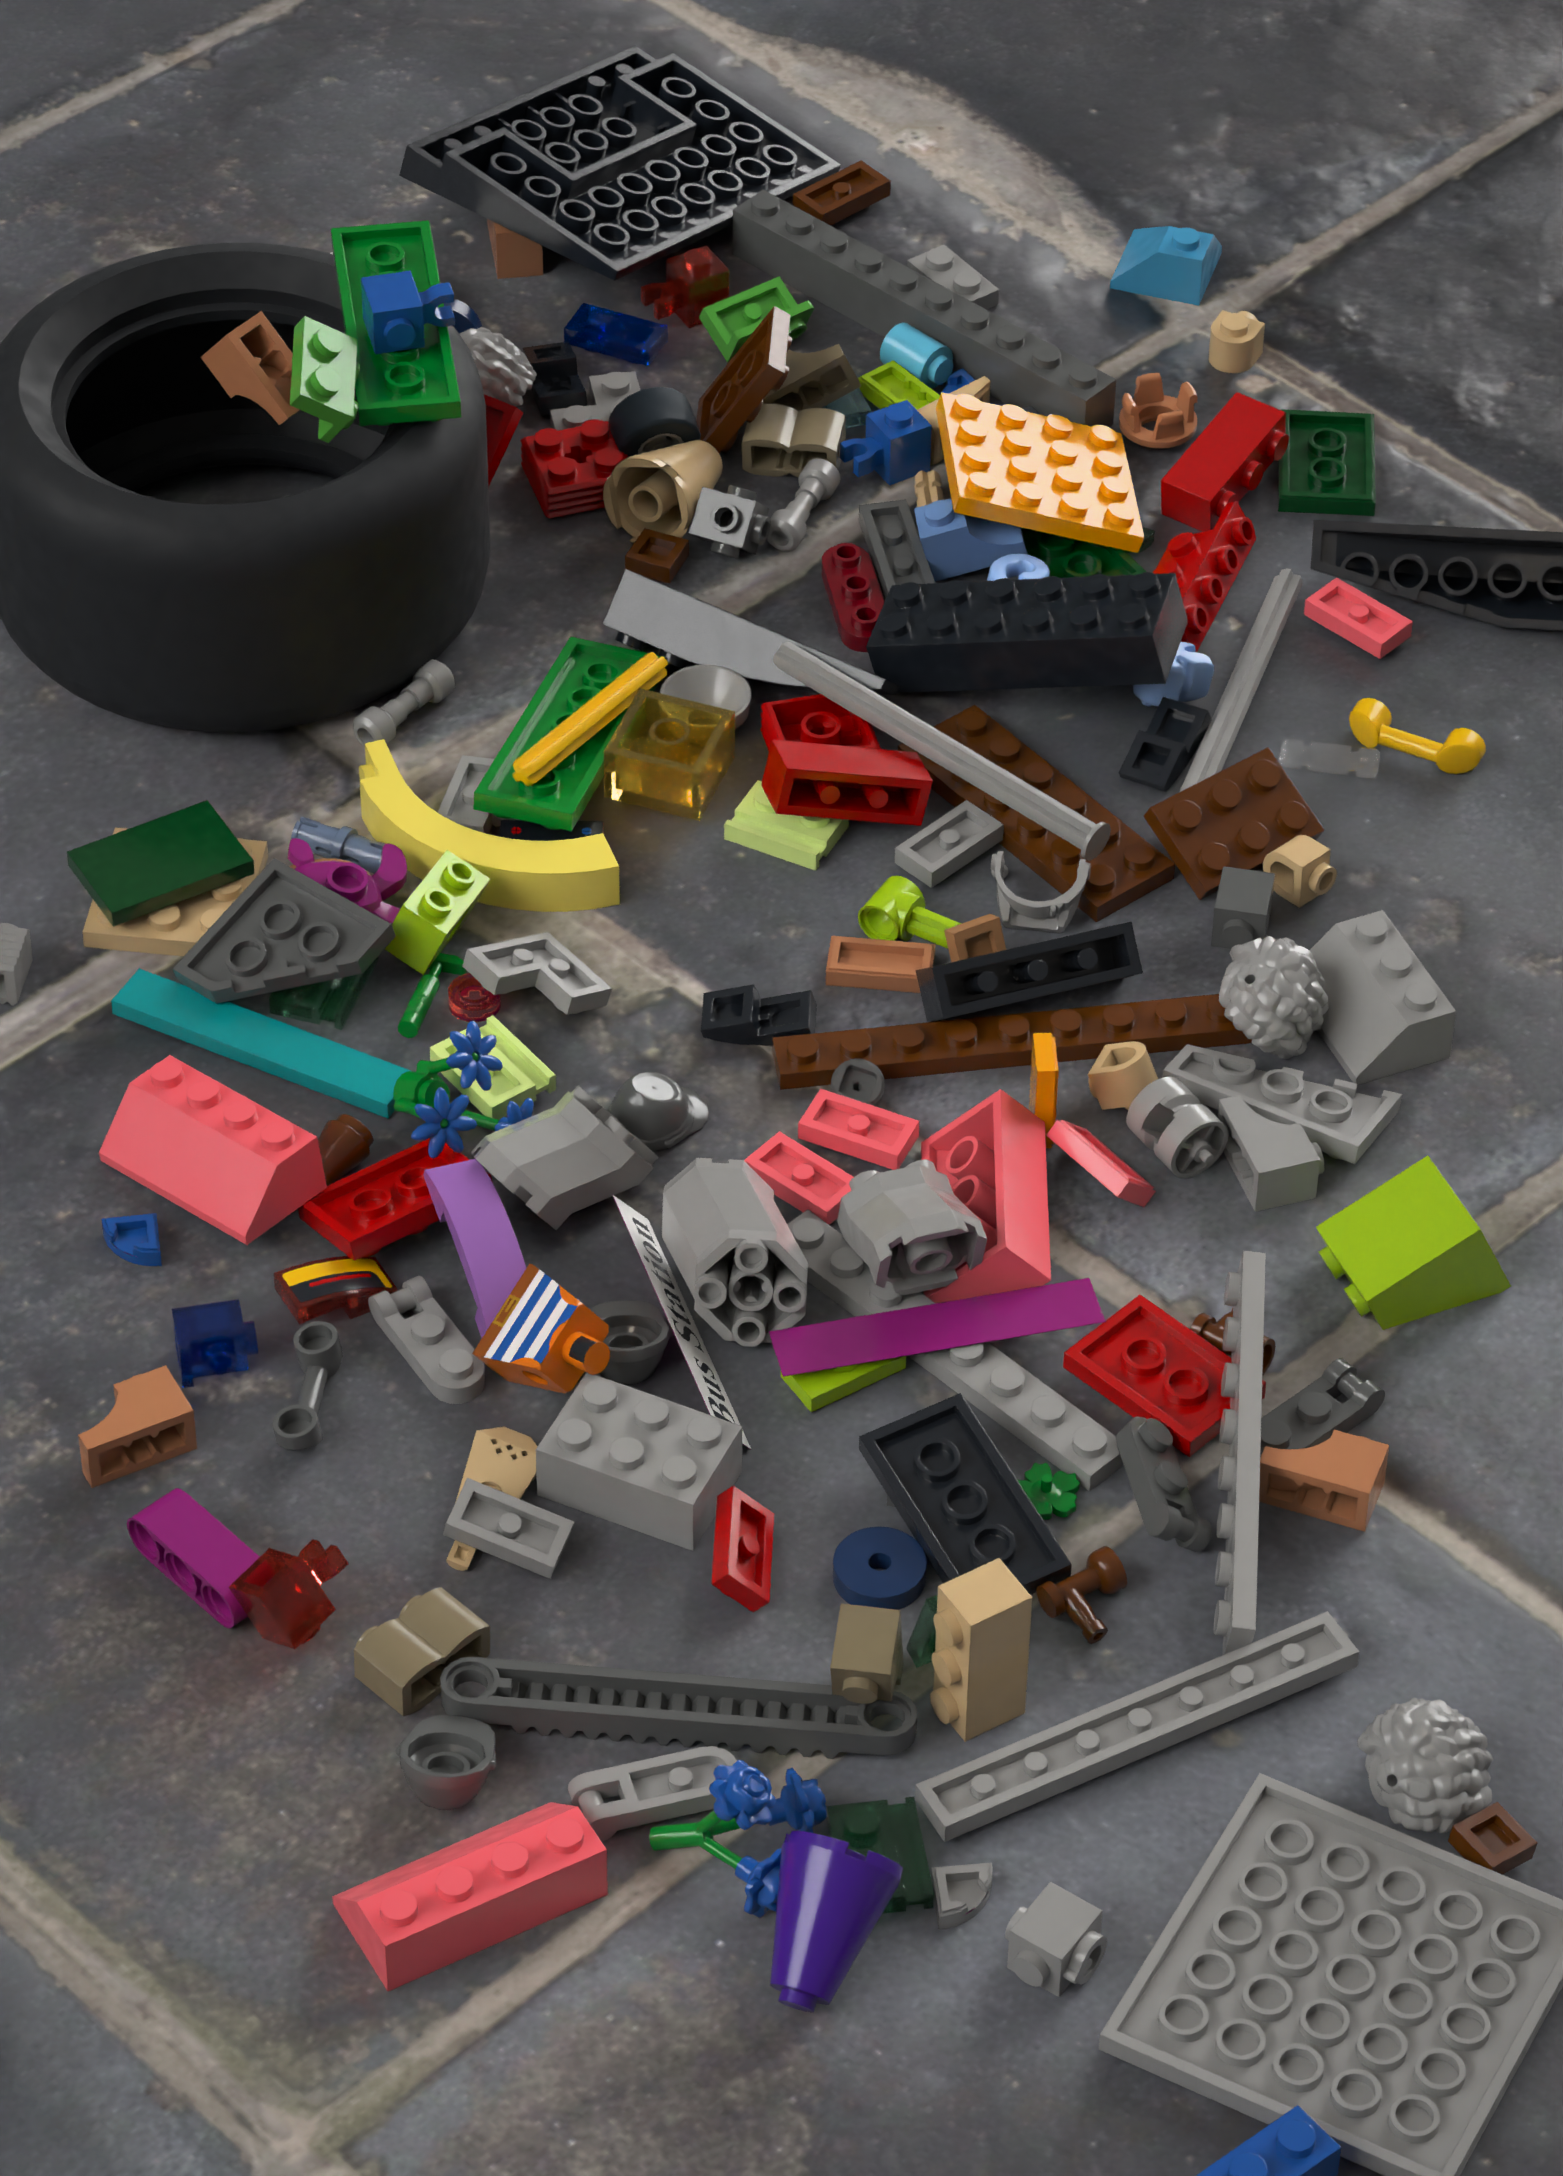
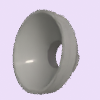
M707 664L685 667L670 675L664 681L660 690V706L665 720L674 729L697 741L707 742L712 738L725 736L742 725L749 715L751 705L750 686L740 674L722 666ZM701 715H711L719 721L698 722L692 720Z

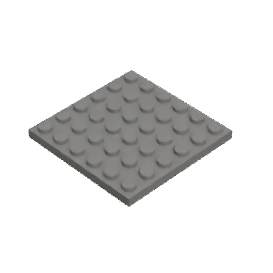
M1259 1773L1100 2033L1099 2050L1268 2125L1298 2105L1341 2146V2157L1384 2176H1460L1563 1987V1900Z

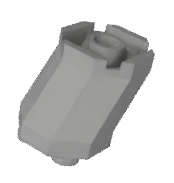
M579 1085L572 1092L568 1091L553 1108L486 1135L471 1151L475 1159L513 1194L515 1193L526 1203V1206L555 1230L572 1213L607 1199L612 1194L616 1195L639 1185L653 1170L651 1165L659 1158Z
M696 1158L664 1186L662 1238L695 1299L694 1310L725 1341H736L739 1345L755 1347L760 1343H772L769 1331L791 1328L806 1315L808 1262L774 1202V1190L744 1160L728 1159V1163H712V1158Z
M926 1159L918 1160L904 1168L885 1172L865 1171L850 1180L851 1191L841 1197L837 1222L843 1239L869 1266L876 1286L885 1288L886 1281L891 1282L894 1292L901 1295L941 1288L958 1279L955 1268L967 1261L970 1270L982 1263L987 1237L981 1220L954 1195L947 1175L937 1172L932 1161Z

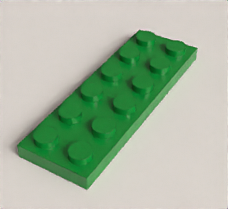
M429 220L331 228V243L345 334L357 339L356 362L360 364V371L355 382V400L358 403L359 426H387L402 422H436L443 419L461 418V399L448 326L438 327L429 323L424 324L425 347L375 354L363 320L362 277L411 270L418 293L424 292L433 285L440 284ZM444 303L438 305L437 307H443Z
M570 636L475 790L473 809L492 813L499 818H514L541 824L548 829L572 831L658 683L533 786H526L522 781L516 782L512 776V773L515 772L513 762L647 653Z

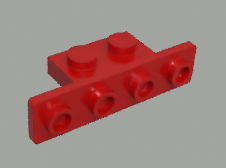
M1237 501L1226 504L1213 530L1196 534L1184 532L1170 540L1159 564L1152 572L1154 574H1176L1188 619L1181 642L1195 645V652L1201 646L1256 541L1253 523L1245 516Z

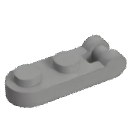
M416 1276L405 1281L402 1285L403 1289L390 1294L384 1290L369 1297L368 1304L374 1320L436 1398L449 1404H462L472 1401L481 1394L485 1386L484 1363L472 1354L475 1349L433 1298L431 1290L422 1276ZM410 1309L416 1314L407 1319H404L401 1313Z
M715 1746L699 1747L580 1774L569 1782L568 1791L573 1806H578L581 1809L583 1815L602 1842L611 1838L618 1830L713 1809L716 1798L710 1793L709 1787L712 1782L716 1781L713 1774L714 1769L719 1765L732 1766L737 1760L733 1754L723 1748ZM619 1795L621 1799L604 1803L606 1798Z

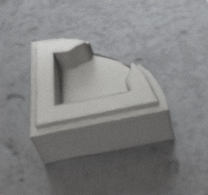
M992 1863L931 1867V1885L939 1930L965 1923L984 1907L992 1888Z

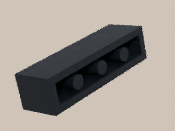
M1132 922L1116 924L915 970L927 1022L1049 996L1143 973Z

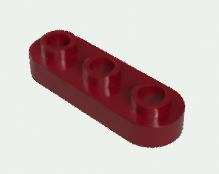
M840 543L824 552L822 556V579L843 644L857 652H868L866 645L884 605L883 595L868 552L852 543Z

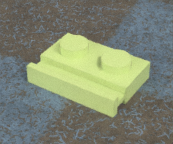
M757 780L735 809L733 819L725 822L724 839L816 871L819 867V860L822 856L826 857L849 827V820L776 814L761 786L762 781Z
M492 1015L486 1018L487 1024L479 1028L481 1039L488 1035L496 1036V1045L488 1055L498 1058L503 1066L499 1071H489L492 1083L490 1090L484 1091L476 1078L469 1088L463 1089L460 1084L462 1070L458 1068L440 1073L463 1095H467L469 1101L483 1115L499 1120L507 1116L509 1101L517 1103L520 1108L527 1098H531L534 1102L536 1101V1094L544 1090L548 1093L555 1091L556 1075ZM466 1029L461 1031L460 1033L466 1036ZM450 1037L430 1047V1061L448 1058L458 1051Z

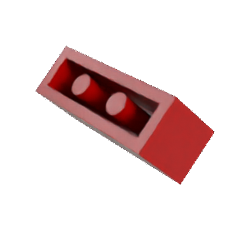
M1236 392L1161 479L1162 515L1202 532L1213 530L1226 504L1234 501L1239 503L1249 490L1253 491L1256 489L1265 470L1274 460H1280L1285 454L1289 443V435L1286 434V412Z
M772 740L761 786L776 814L921 826L933 780L917 752Z

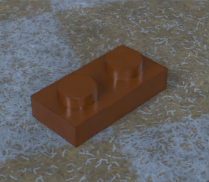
M860 160L794 193L793 206L831 226L890 196L891 180Z

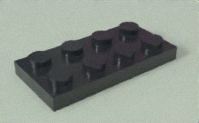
M961 1393L859 1436L860 1452L914 1538L923 1548L926 1557L943 1584L997 1558L1002 1560L1030 1595L1036 1593L1037 1587L1047 1581L1056 1584L1071 1576V1562Z

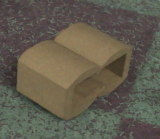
M763 404L757 417L751 423L747 422L742 440V469L755 475L778 477L790 473L793 476L799 477L810 460L820 458L829 461L839 470L841 462L839 458L840 442L846 441L845 415L826 408H808L797 411L780 404Z
M442 1587L433 1589L423 1595H417L405 1604L398 1618L389 1620L380 1626H373L361 1635L354 1648L355 1677L402 1716L410 1715L426 1706L441 1692L440 1677L444 1668L451 1662L464 1657L487 1658L489 1656L490 1626Z

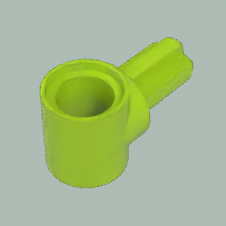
M902 876L889 877L858 912L859 925L871 939L896 941L899 938L908 941L916 935L944 948H948L944 930L961 924L925 909V899L920 889L912 881Z

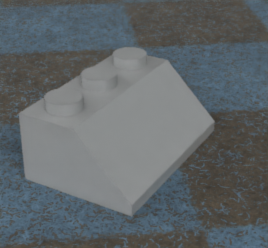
M1383 910L1336 923L1309 950L1312 952L1313 959L1321 976L1325 979L1323 990L1328 996L1329 1006L1327 1012L1322 1016L1324 1021L1321 1029L1317 1031L1353 1083L1359 1085L1450 1058L1456 1010Z

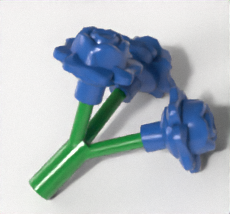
M738 1760L732 1766L719 1765L714 1769L713 1774L716 1781L712 1782L709 1787L710 1793L716 1798L712 1812L699 1822L652 1827L649 1840L654 1851L701 1847L736 1869L735 1876L747 1883L745 1887L747 1898L744 1911L761 1918L769 1909L776 1912L781 1849H777L770 1858L759 1862L751 1856L741 1858L714 1841L713 1836L740 1828L748 1830L755 1824H769V1826L783 1822H787L795 1830L814 1833L813 1827L822 1823L827 1818L826 1798L821 1788L818 1787V1779L802 1780L796 1771L791 1768L786 1771L785 1780L787 1785L783 1786L780 1798L775 1799V1796L771 1793L772 1787L769 1779L757 1768L748 1766L743 1760Z

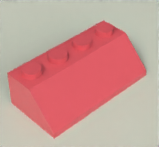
M171 1055L156 1063L129 1083L99 1151L100 1161L245 1245L250 1244L327 1188L317 1136Z
M999 1089L921 1142V1160L932 1161L937 1172L947 1175L954 1195L981 1220L987 1237L982 1263L970 1270L966 1261L955 1268L958 1279L945 1287L924 1291V1295L934 1303L1043 1286L1051 1281L1045 1122L1003 1090Z
M549 1802L332 1896L333 1905L386 1990L391 1991L608 1895L607 1849L578 1806Z

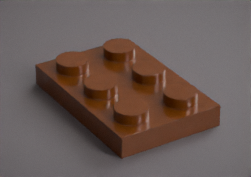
M776 306L771 309L699 399L696 422L701 433L700 440L711 444L718 453L722 452L725 454L730 450L736 440L739 428L745 421L751 423L757 417L763 405V399L770 390L775 392L779 390L788 375L789 366L786 365V354L792 342V337L788 335L790 314Z
M1269 747L1151 806L1143 816L1199 900L1218 891L1223 866L1257 871L1263 867V861L1267 854L1294 837L1306 835L1316 840L1324 832V828Z

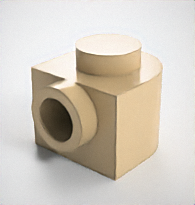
M1222 310L1211 325L1210 364L1215 369L1225 373H1241L1249 370L1263 353L1265 323L1259 322L1252 313L1247 311L1231 313Z
M1298 835L1267 854L1263 861V872L1275 873L1274 891L1299 908L1317 896L1328 892L1337 876L1336 869L1329 865L1331 849L1306 835Z
M1136 1041L1105 1045L1088 1073L1090 1091L1098 1099L1102 1110L1123 1107L1128 1110L1135 1097L1147 1085L1158 1079L1145 1045Z

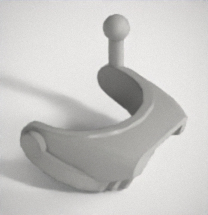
M1004 851L992 854L991 874L996 879L998 909L1003 926L1031 931L1064 932L1077 909L1086 880L1090 879L1091 863L1086 862V859H1080L1075 883L1061 896L1053 900L1031 901L1016 896L1005 885L1004 878L1008 875L1009 870L1005 864Z

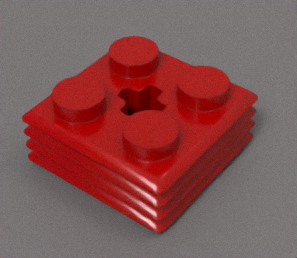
M592 419L585 421L579 427L563 430L545 428L537 431L535 435L527 436L520 440L522 444L520 449L523 453L521 454L523 460L521 465L547 518H557L605 508L603 499L605 482L611 476L614 468L622 460L628 458V455L619 451L609 429L608 421Z
M822 694L766 702L761 705L762 727L760 730L768 751L770 750L772 740L881 749L872 724Z

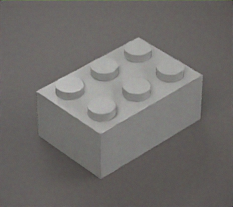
M587 1372L536 1448L537 1496L694 1551L716 1515L717 1495L732 1487L742 1473L741 1425L612 1380L591 1375Z

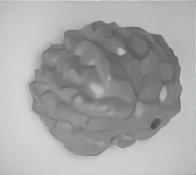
M484 327L478 329L470 328L460 333L478 369L483 393L515 407L522 406V396L527 390H531L537 375L525 353L521 352L510 340L504 338L501 333H492L490 329Z
M1267 936L1263 940L1257 938L1243 945L1233 946L1229 953L1233 962L1226 968L1219 992V1003L1225 1008L1224 1016L1233 1022L1237 1030L1243 1031L1245 1036L1252 1040V1044L1260 1047L1263 1052L1277 1055L1281 1059H1289L1303 1054L1313 1031L1321 1029L1324 1021L1322 1016L1329 1008L1328 996L1323 990L1325 979L1321 976L1316 966L1312 952L1305 947L1298 946L1295 941L1287 937L1276 940L1272 936Z
M1412 1698L1403 1704L1395 1703L1384 1714L1376 1715L1373 1722L1366 1727V1730L1362 1732L1357 1740L1358 1748L1367 1754L1365 1766L1368 1772L1372 1795L1378 1804L1388 1808L1390 1818L1394 1824L1402 1823L1405 1829L1413 1831L1422 1830L1429 1833L1433 1831L1447 1833L1452 1830L1453 1825L1485 1809L1492 1802V1791L1488 1787L1491 1777L1487 1770L1493 1761V1757L1486 1750L1488 1744L1487 1737L1480 1733V1729L1474 1726L1473 1721L1469 1717L1458 1713L1457 1709H1451L1442 1700L1430 1701L1422 1698Z

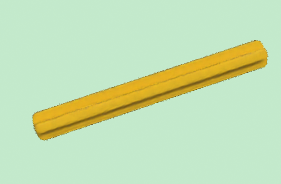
M654 652L644 655L513 762L515 772L512 773L514 780L516 782L522 781L526 786H533L667 676L665 666L668 665L664 656L658 658Z

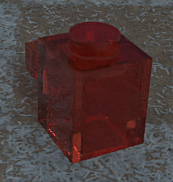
M707 246L689 250L686 253L666 259V283H650L641 286V302L644 306L653 304L654 317L657 320L669 317L675 313L688 328L701 325L702 322L699 316L703 308L729 298L730 270Z
M314 1539L301 1550L298 1556L268 1548L229 1586V1589L263 1639L296 1649L300 1644L311 1640L319 1632L321 1624L336 1610L320 1585L339 1574L349 1563L338 1546L330 1545L325 1550L321 1543Z

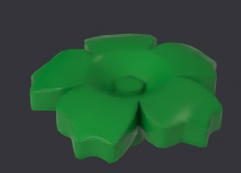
M1034 1463L1031 1470L1025 1472L1024 1480H1018L1043 1520H1050L1052 1513L1058 1517L1065 1518L1076 1511L1077 1496L1075 1493L1080 1488V1482L1076 1479L1075 1473L1067 1474L1064 1471H1058L1052 1477L1048 1463Z

